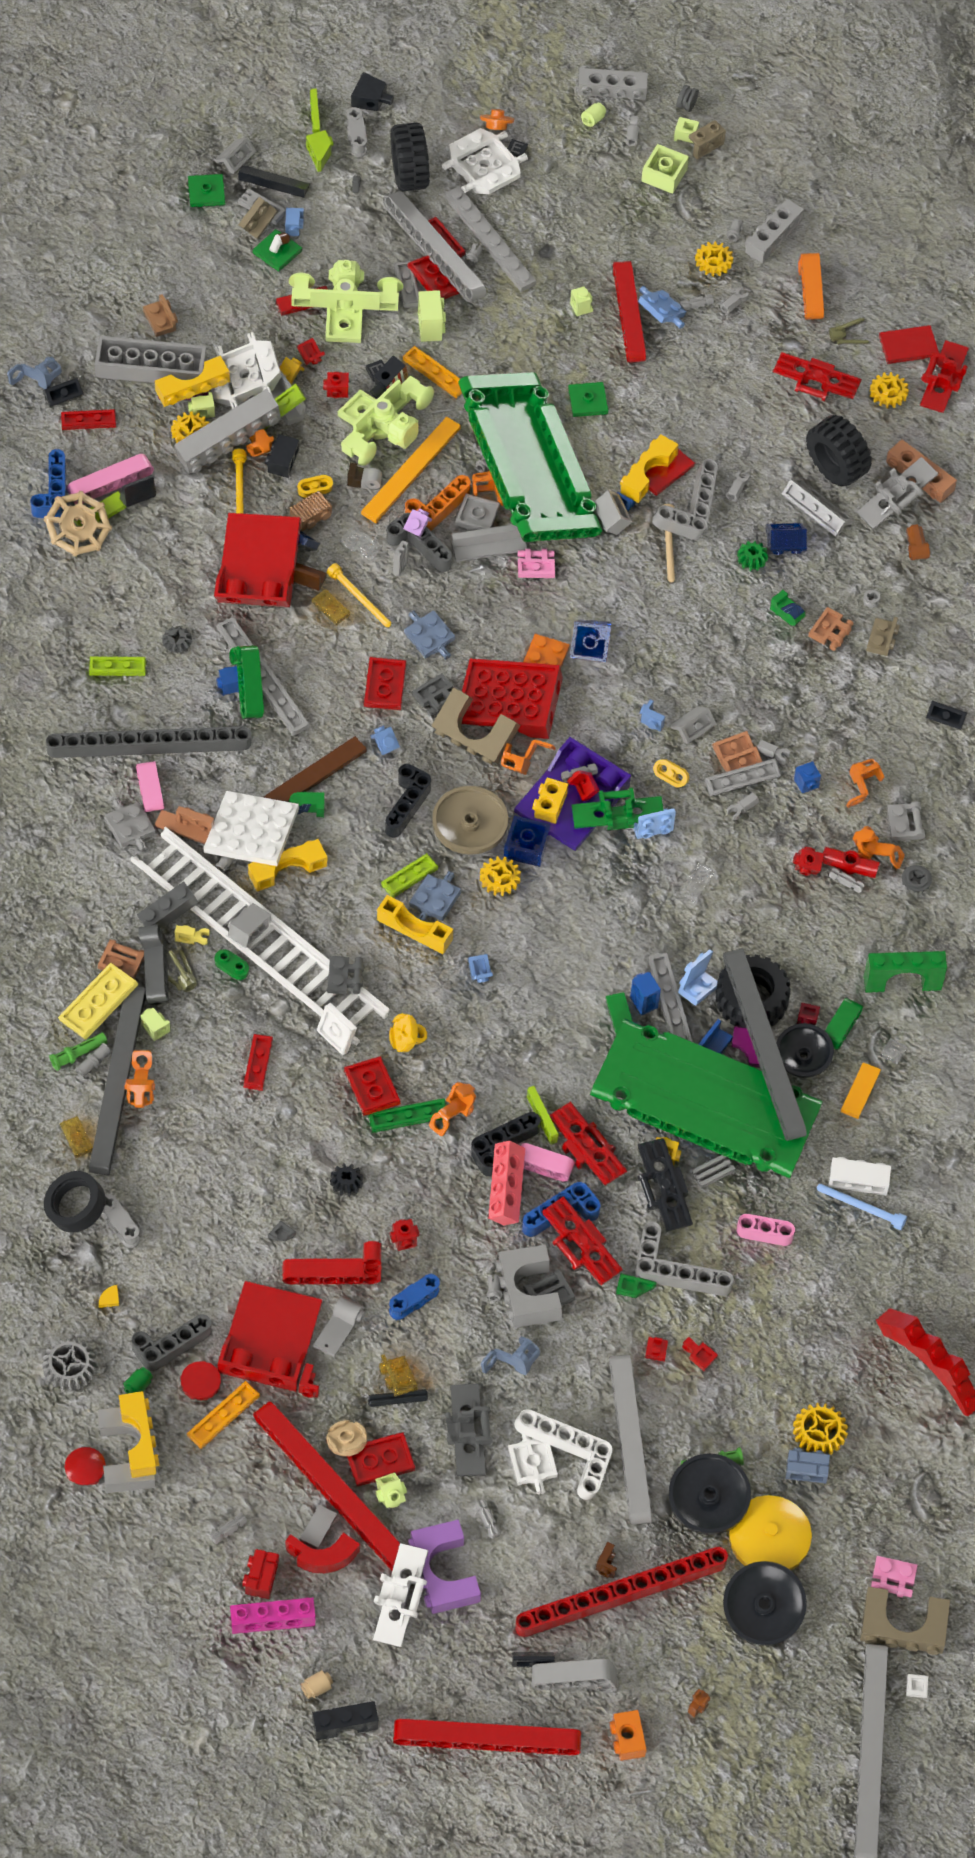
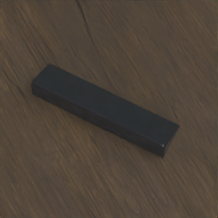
M245 165L238 172V180L305 198L310 183Z

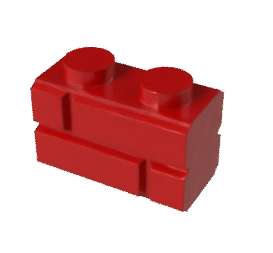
M256 1549L254 1556H249L247 1567L250 1568L249 1575H244L242 1586L245 1587V1594L270 1599L279 1565V1554Z

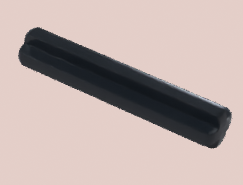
M426 1389L373 1394L368 1396V1405L375 1407L427 1401L428 1392Z

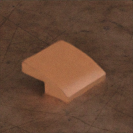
M748 731L712 744L725 772L762 762L757 747H754Z

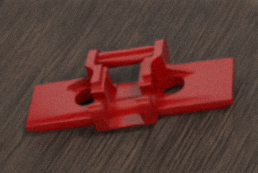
M945 340L940 353L932 352L930 354V362L926 372L921 377V380L928 383L920 406L944 413L952 391L958 392L968 369L967 365H963L969 347ZM936 365L942 368L938 376L932 375ZM942 388L944 392L937 393L934 389Z
M781 352L773 370L776 374L798 381L795 392L801 391L819 397L822 401H826L829 392L854 399L862 381L860 378L835 370V365L815 358L807 361ZM803 367L805 371L798 372L796 368ZM832 378H835V379H837L839 382L836 383V384H833V383H831L830 381H831ZM810 379L822 383L821 389L823 391L806 386V384L809 383Z
M571 1101L549 1115L552 1122L567 1139L562 1146V1150L565 1154L570 1150L576 1158L575 1166L578 1170L586 1162L605 1186L627 1172V1169L613 1154L616 1150L615 1146L610 1145L596 1128L595 1122L589 1124ZM573 1125H578L581 1131L574 1133L570 1128ZM589 1133H591L594 1136V1138L599 1142L602 1148H599L596 1145L593 1139L588 1135Z
M564 1196L542 1211L560 1235L552 1242L553 1245L558 1246L573 1265L574 1271L585 1265L601 1286L623 1271L621 1266L604 1247L606 1239L590 1219L584 1222ZM572 1221L575 1224V1229H567L565 1222ZM565 1239L570 1243L575 1241L582 1251L580 1260L565 1244ZM597 1252L600 1255V1259L593 1260L590 1255Z

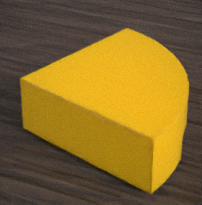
M117 1285L107 1288L101 1294L99 1308L119 1306Z

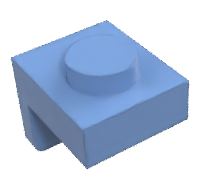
M650 699L648 704H644L640 710L641 723L661 732L664 727L665 716L653 711L654 701Z
M383 725L374 729L375 733L370 735L371 739H375L382 755L400 747L391 727L385 728Z
M484 954L468 958L472 981L477 980L478 983L489 981L488 977H492L493 973L490 970L488 955Z

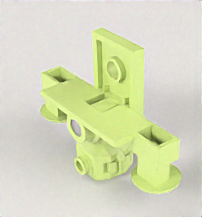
M338 260L333 268L329 270V280L333 282V290L311 289L315 284V280L307 273H295L289 278V284L294 287L292 288V306L327 308L325 337L327 342L361 343L363 309L398 311L399 293L397 292L403 289V283L398 278L384 277L377 283L378 289L382 292L358 291L359 284L364 281V271L360 269V265L356 261ZM341 323H347L349 326L346 328H342L339 325Z
M409 376L402 384L400 380H397L377 400L360 389L337 411L340 418L353 425V431L341 442L342 452L350 457L358 456V464L365 466L373 460L377 451L375 442L368 443L371 438L375 440L388 438V441L406 449L417 438L419 432L418 420L403 412L400 414L398 412L412 399L416 401L417 410H423L428 407L434 397L433 387H425L420 384V381ZM362 409L366 410V411H364L363 413H359V412H358V411H360V410H362Z

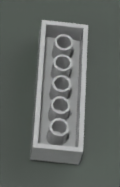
M99 336L95 359V377L155 383V380L168 375H173L181 380L194 379L204 369V362L207 360L206 346Z
M268 389L263 390L176 443L175 449L178 459L188 474L198 472L205 464L216 461L218 456L223 453L227 454L236 445H242L247 442L248 438L255 435L256 431L278 423L279 419H281L278 404Z

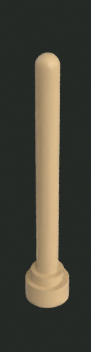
M664 504V505H666V506H670V507H673V508H674V506L671 505V504ZM665 530L668 581L673 583L675 581L673 537L671 532Z

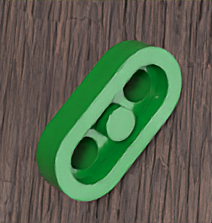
M226 949L219 950L215 954L214 960L217 968L236 980H243L248 976L249 965L246 961Z

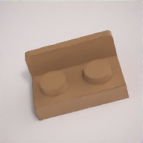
M163 294L159 295L158 302L143 306V312L156 337L176 331L177 316L171 312L170 302L168 299L165 300Z

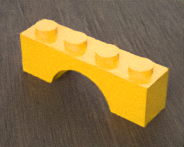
M218 356L205 361L202 373L194 379L181 380L173 375H168L155 380V391L163 406L166 407L184 399H190L197 394L208 392L218 386H224L230 382V373L222 357Z
M661 434L657 439H653L649 449L641 454L638 463H634L627 476L624 475L621 479L620 493L639 503L649 490V479L645 473L655 466L668 467L678 455L679 444Z
M319 839L309 840L300 846L290 847L283 851L277 866L257 862L248 864V875L256 891L275 886L276 875L285 867L299 866L309 873L327 867V855Z
M386 895L377 908V921L441 954L445 953L453 941V928L439 921L429 923L418 919L407 910L404 903L389 895Z
M143 1391L119 1395L122 1422L133 1425L141 1434L138 1444L128 1451L131 1476L136 1478L155 1475L156 1467L159 1466L158 1454L153 1453V1448H156L155 1436H151L149 1430L153 1429L152 1418L147 1417L146 1412L150 1410L149 1400L144 1398Z

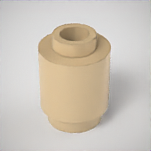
M321 1670L306 1678L300 1686L307 1699L311 1697L316 1698L332 1689L331 1684H333V1680L328 1672L324 1673Z

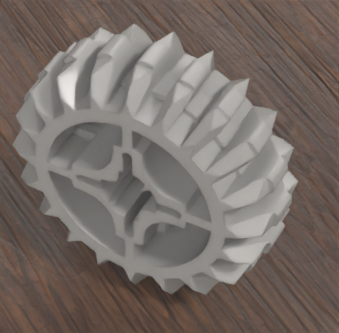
M69 1337L66 1339V1342L59 1339V1345L52 1343V1349L47 1348V1355H43V1375L47 1377L49 1383L53 1382L55 1388L60 1385L62 1391L65 1387H68L71 1392L74 1386L79 1390L80 1384L86 1386L87 1380L92 1381V1374L96 1373L95 1366L97 1365V1360L95 1359V1353L91 1352L92 1348L90 1346L86 1347L84 1341L78 1344L77 1338L73 1342H70ZM76 1354L80 1355L86 1363L81 1362V1360L77 1359ZM53 1366H57L58 1369H61L63 1371V1375L56 1372Z

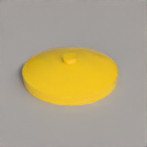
M773 1495L759 1496L751 1499L749 1509L743 1520L736 1527L729 1530V1541L732 1551L744 1566L755 1562L768 1561L778 1563L789 1570H793L807 1556L812 1539L811 1526L805 1513L790 1500Z

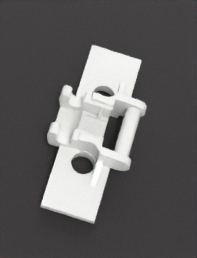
M400 1543L391 1577L383 1573L381 1574L380 1580L383 1582L380 1596H375L374 1603L381 1605L382 1610L373 1640L402 1647L409 1618H417V1609L423 1587L427 1584L426 1580L421 1579L428 1550ZM404 1570H410L412 1576L402 1579L401 1573ZM415 1584L409 1610L404 1609L410 1585ZM393 1610H399L401 1613L400 1619L397 1621L390 1619V1613Z

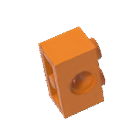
M634 1710L613 1714V1719L609 1722L611 1734H615L616 1741L613 1742L615 1754H619L620 1761L645 1757L646 1745L639 1711ZM627 1732L630 1733L633 1737L630 1739H626L622 1736V1734Z

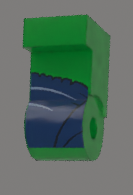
M784 590L771 599L770 610L791 626L797 625L806 617L803 608L796 605Z
M296 792L290 796V803L299 804L297 814L303 812L316 813V817L324 818V792Z

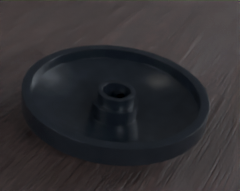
M711 1453L693 1456L684 1461L671 1478L669 1503L672 1512L682 1525L693 1532L704 1535L725 1533L736 1527L743 1520L749 1509L751 1500L749 1480L743 1469L736 1462L725 1456Z
M768 1561L751 1563L737 1571L727 1584L723 1598L724 1614L731 1629L743 1640L761 1646L775 1645L789 1639L801 1626L807 1607L805 1590L798 1577L785 1566Z

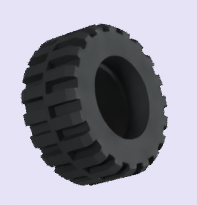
M418 122L394 125L391 128L390 141L396 185L402 192L426 189L430 183L428 149L423 126Z
M830 415L808 431L806 446L809 450V455L812 457L814 465L818 467L819 472L823 473L825 478L830 480L831 483L838 486H849L868 473L872 465L871 452L867 447L866 440L862 437L863 435L861 432H858L854 424H851L849 420L844 419L842 416Z
M746 955L755 983L765 987L771 995L768 999L762 1001L769 1024L774 1026L778 1023V1019H782L785 1011H787L791 992L790 980L787 977L786 971L784 969L780 970V965L777 962H771L770 958L765 957L764 959L760 958V955H755L754 957ZM725 967L720 972L715 996L719 1012H723L722 1016L725 1020H730V1024L747 1028Z

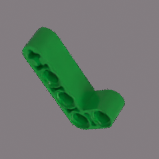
M237 646L231 648L229 654L230 662L232 665H237L241 716L243 719L262 718L264 705L258 646Z

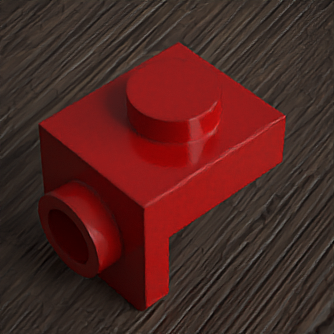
M314 338L296 346L306 366L311 363L313 365L322 361L321 358L325 355L324 351L321 352Z
M579 770L574 772L572 777L567 780L568 784L575 785L582 801L587 802L600 791L591 772Z

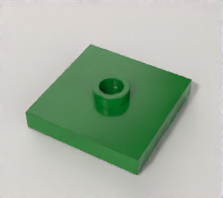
M223 174L188 176L190 207L225 205Z
M275 229L252 249V252L279 272L302 252V247L290 239L289 243L280 245L277 253L271 252L269 249L274 236L281 233Z
M603 382L568 385L573 417L608 414Z

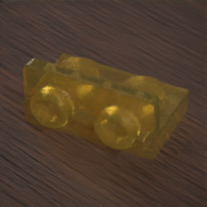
M385 1354L381 1355L379 1369L381 1374L386 1376V1386L388 1390L392 1389L394 1396L418 1389L405 1356L387 1361Z

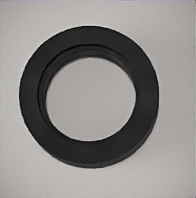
M83 1171L67 1172L54 1180L46 1191L44 1211L47 1217L59 1229L65 1232H80L92 1226L101 1216L106 1202L105 1192L102 1186L90 1174ZM79 1186L89 1188L90 1200L83 1211L72 1217L60 1215V1201L69 1190Z

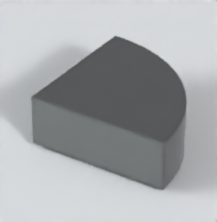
M353 176L352 193H358L360 190V176Z
M280 1221L268 1234V1238L275 1241H287L296 1235V1231Z

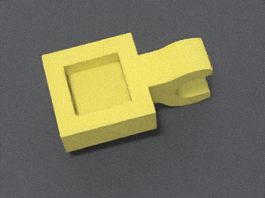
M176 925V942L188 944L198 942L202 945H207L208 939L202 938V936H209V929L202 928L199 931H195V928L187 925Z

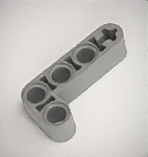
M608 1659L543 1663L532 1666V1688L535 1690L596 1686L599 1691L606 1693L617 1690V1669Z

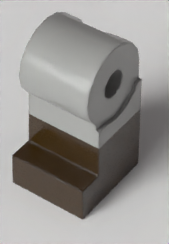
M350 462L347 486L378 489L381 485L383 473L379 469L357 467L356 463Z

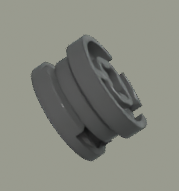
M684 85L679 93L676 107L680 109L685 108V111L691 112L697 101L699 90L696 88L691 89L689 85Z

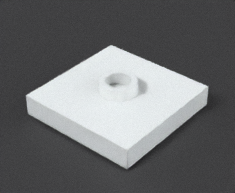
M329 1003L325 1006L317 1031L342 1055H345L349 1051L357 1027L334 1005Z

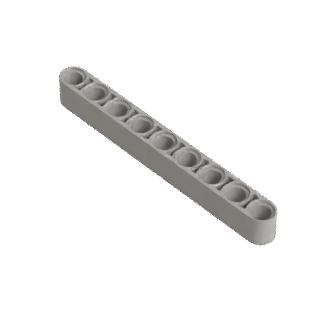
M398 191L385 195L383 197V205L421 250L430 257L429 259L438 265L442 274L449 279V282L463 298L470 302L485 297L486 288L484 284L405 194Z
M630 1355L610 1356V1374L630 1525L651 1523V1508Z

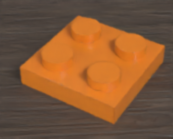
M534 634L523 662L560 665V668H562L570 644Z

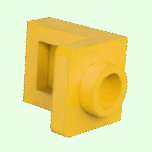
M285 357L279 368L288 382L292 384L299 371H304L305 368L300 366L302 362L293 357L291 360Z
M662 1137L665 1140L674 1166L675 1161L679 1162L682 1150H678L679 1142Z

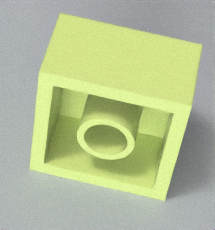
M657 144L643 167L642 182L673 194L687 171L689 156Z
M440 291L418 292V321L421 342L442 341V333H445L446 313L443 310L444 298L440 297Z

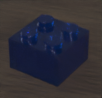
M514 815L504 846V857L509 860L540 867L550 837L551 824Z

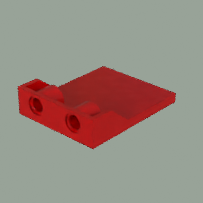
M228 513L222 565L216 578L214 597L218 603L290 607L301 525L300 517Z
M470 658L462 692L470 696L473 701L463 716L462 724L494 727L500 714L520 725L518 732L530 738L549 739L563 680L560 665Z
M245 1281L229 1334L223 1344L218 1360L219 1373L296 1392L322 1306V1299Z

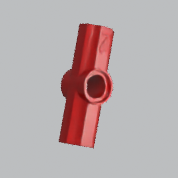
M825 846L823 864L840 868L849 875L857 873L876 878L880 862L860 857L857 852L852 850L843 852Z

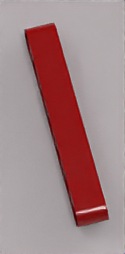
M613 262V275L627 363L645 362L646 350L632 262Z

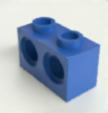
M650 972L636 975L632 979L630 999L641 1016L657 1009L661 992L657 982Z

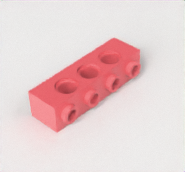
M512 1141L496 1143L494 1149L488 1219L503 1226L519 1223L525 1148Z

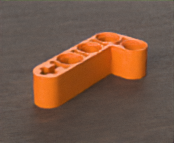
M802 253L798 261V272L802 278L805 320L823 319L824 304L819 253Z
M465 475L457 476L427 505L414 498L407 500L405 503V513H411L412 509L418 511L419 508L428 512V517L432 518V521H428L426 527L432 531L463 502L465 494H470V478Z

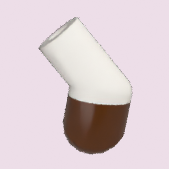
M287 233L275 235L269 250L277 253L280 245L289 243L290 236Z

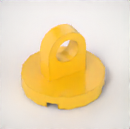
M402 1013L393 1019L392 1023L394 1024L393 1027H390L389 1039L391 1046L398 1052H409L414 1045L421 1044L427 1039L426 1029L422 1025L417 1024L412 1015Z

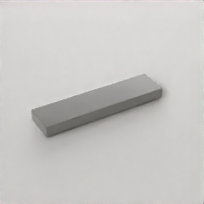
M776 758L707 777L704 780L709 796L712 797L779 778L781 774Z

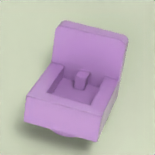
M420 508L418 511L412 509L403 529L421 537L428 521L431 522L432 518L428 517V512Z

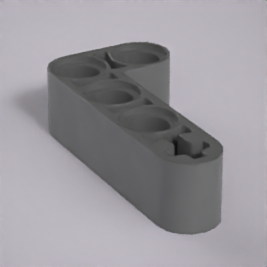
M410 513L403 514L387 525L386 541L388 544L397 546L401 541L408 540L438 571L446 572L451 569V551L427 527H425L422 537L403 529Z
M159 924L139 927V939L144 948L147 1001L149 1004L169 1001L167 942Z
M200 1314L155 1343L146 1332L138 1331L131 1338L132 1351L147 1370L156 1371L207 1339L212 1332L211 1319L207 1315ZM184 1335L190 1336L189 1339H182L181 1337ZM145 1342V1344L142 1346H139L136 1343ZM167 1346H172V1347H173V1349H171V1350H166V1349H164V1348L167 1347ZM149 1357H156V1358H157V1359L154 1360V1361L148 1360Z

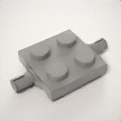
M119 798L114 799L112 804L116 810L105 814L104 819L120 847L137 844L140 852H145L148 847L145 845L144 840L155 835L156 830L139 802L123 806Z

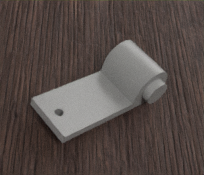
M341 1296L335 1305L333 1316L313 1344V1347L335 1357L357 1322L363 1320L366 1313L363 1311L364 1306Z

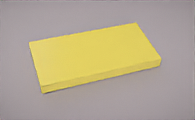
M110 963L67 1007L58 1019L83 1039L87 1040L139 984L114 964Z

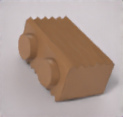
M320 491L290 507V517L301 518V531L307 528L312 529L317 522L327 520L332 514V505Z

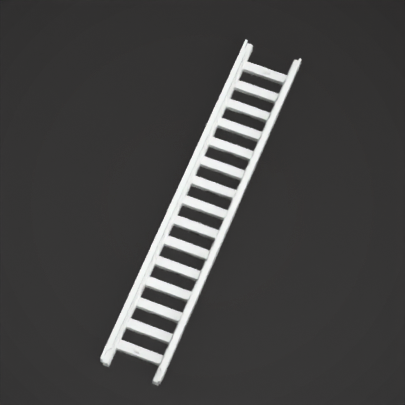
M166 826L161 833V837L170 846L150 864L146 865L136 856L131 857V861L168 892L174 888L168 882L190 862L194 863L198 868L183 880L188 887L204 873L212 878L194 894L198 902L218 884L226 889L203 911L196 905L190 910L322 1017L324 1011L322 1008L336 994L325 992L316 1002H313L308 996L328 978L330 963L328 958ZM177 850L184 855L164 875L160 876L155 872ZM232 895L239 900L217 922L210 917ZM254 903L270 913L271 918L269 927L245 948L228 937V931L224 927L243 908L249 907ZM274 929L281 934L259 956L251 951ZM289 941L295 946L273 968L266 963L286 942ZM302 952L309 957L289 978L285 979L279 974ZM316 964L324 969L301 991L294 986ZM361 987L359 994H354L353 988H347L352 993L336 1007L343 1014L356 1000H362L366 1005L349 1020L355 1026L372 1010L384 1019L389 1013V1008L363 987ZM354 1036L352 1043L357 1046L360 1040Z

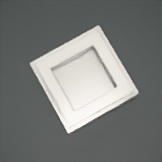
M908 1674L906 1696L927 1698L929 1676Z

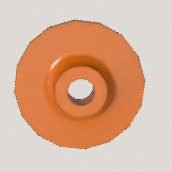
M491 109V115L480 116L481 120L486 121V128L507 130V123H514V118L504 116V110Z

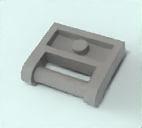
M920 802L887 805L891 841L925 838V830L922 829ZM907 812H913L915 831H910Z

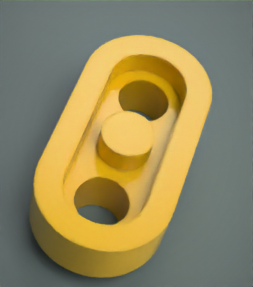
M328 475L302 479L297 485V492L304 498H308V496L317 491L327 494L333 489V480Z
M668 759L658 760L654 764L653 771L655 775L674 787H683L689 782V773ZM663 765L667 767V771L662 769ZM679 774H681V775L683 776V779H682V780H679V778H678V775H679Z

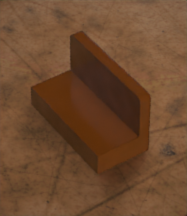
M296 562L293 582L320 591L326 579V573Z

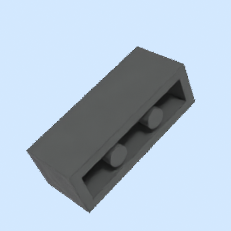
M183 881L138 913L137 916L144 926L159 924L160 928L163 929L197 905L198 901Z

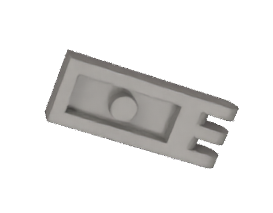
M247 189L241 196L242 198L237 200L241 206L250 210L258 197H261L278 210V213L271 221L275 225L286 214V209L251 189Z

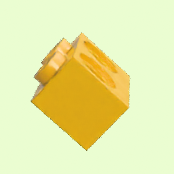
M547 777L545 783L540 785L538 791L540 796L539 799L534 800L532 809L535 810L534 818L556 824L568 794V784Z

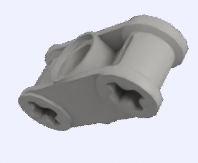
M353 107L347 111L348 140L350 141L352 155L363 157L367 153L366 127L362 111L359 108Z
M105 1194L106 1202L101 1216L125 1247H136L140 1242L138 1227L116 1197L111 1194Z

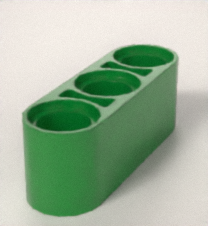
M847 997L843 1000L825 1029L836 1050H839L863 1010V1005Z

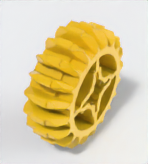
M816 1403L815 1408L809 1404L807 1410L803 1408L801 1409V1414L796 1415V1421L793 1423V1435H796L795 1441L800 1442V1448L806 1447V1452L820 1450L824 1454L827 1452L831 1456L833 1450L839 1451L840 1446H843L845 1443L844 1439L847 1438L848 1433L846 1431L848 1426L844 1424L846 1421L845 1417H840V1411L835 1413L834 1406L828 1409L826 1403L823 1407ZM809 1420H812V1426L809 1427V1430L805 1431L804 1425ZM836 1429L835 1437L829 1440V1433Z

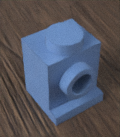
M286 208L285 233L289 236H299L300 229H303L304 208Z

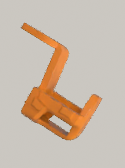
M264 429L256 431L255 435L249 437L251 444L246 445L247 452L251 457L270 452L274 437H269Z
M490 471L473 474L472 487L474 496H477V492L495 491L497 501L500 505L504 506ZM488 481L487 485H476V482Z
M533 740L525 756L521 757L511 754L512 745L507 743L502 755L501 765L526 775L531 764L530 759L537 745L555 750L556 747L543 741ZM507 761L515 763V768L507 766Z
M874 759L858 762L850 768V776L854 784L857 783L861 795L850 799L846 805L847 808L863 802L868 796V790L864 782L865 779L876 776L879 781H883L885 778L880 765Z
M865 826L862 830L854 833L853 841L858 847L860 857L871 859L873 855L890 856L893 866L896 869L900 868L905 855L899 846L878 843V836L875 835V832L869 826ZM895 852H898L899 855L897 862L895 860Z
M134 1050L132 1053V1066L135 1069L134 1079H126V1097L129 1104L134 1105L136 1108H144L154 1101V1080H148L149 1069L152 1066V1052L149 1050ZM139 1055H144L148 1059L144 1067H140L136 1060ZM131 1091L134 1092L133 1100H131ZM145 1092H150V1101L144 1096Z
M455 1083L446 1098L449 1104L432 1116L429 1127L440 1136H444L447 1132L451 1118L459 1113L467 1117L473 1112L476 1095L474 1093L475 1088L471 1084ZM436 1119H443V1129H439L436 1126Z

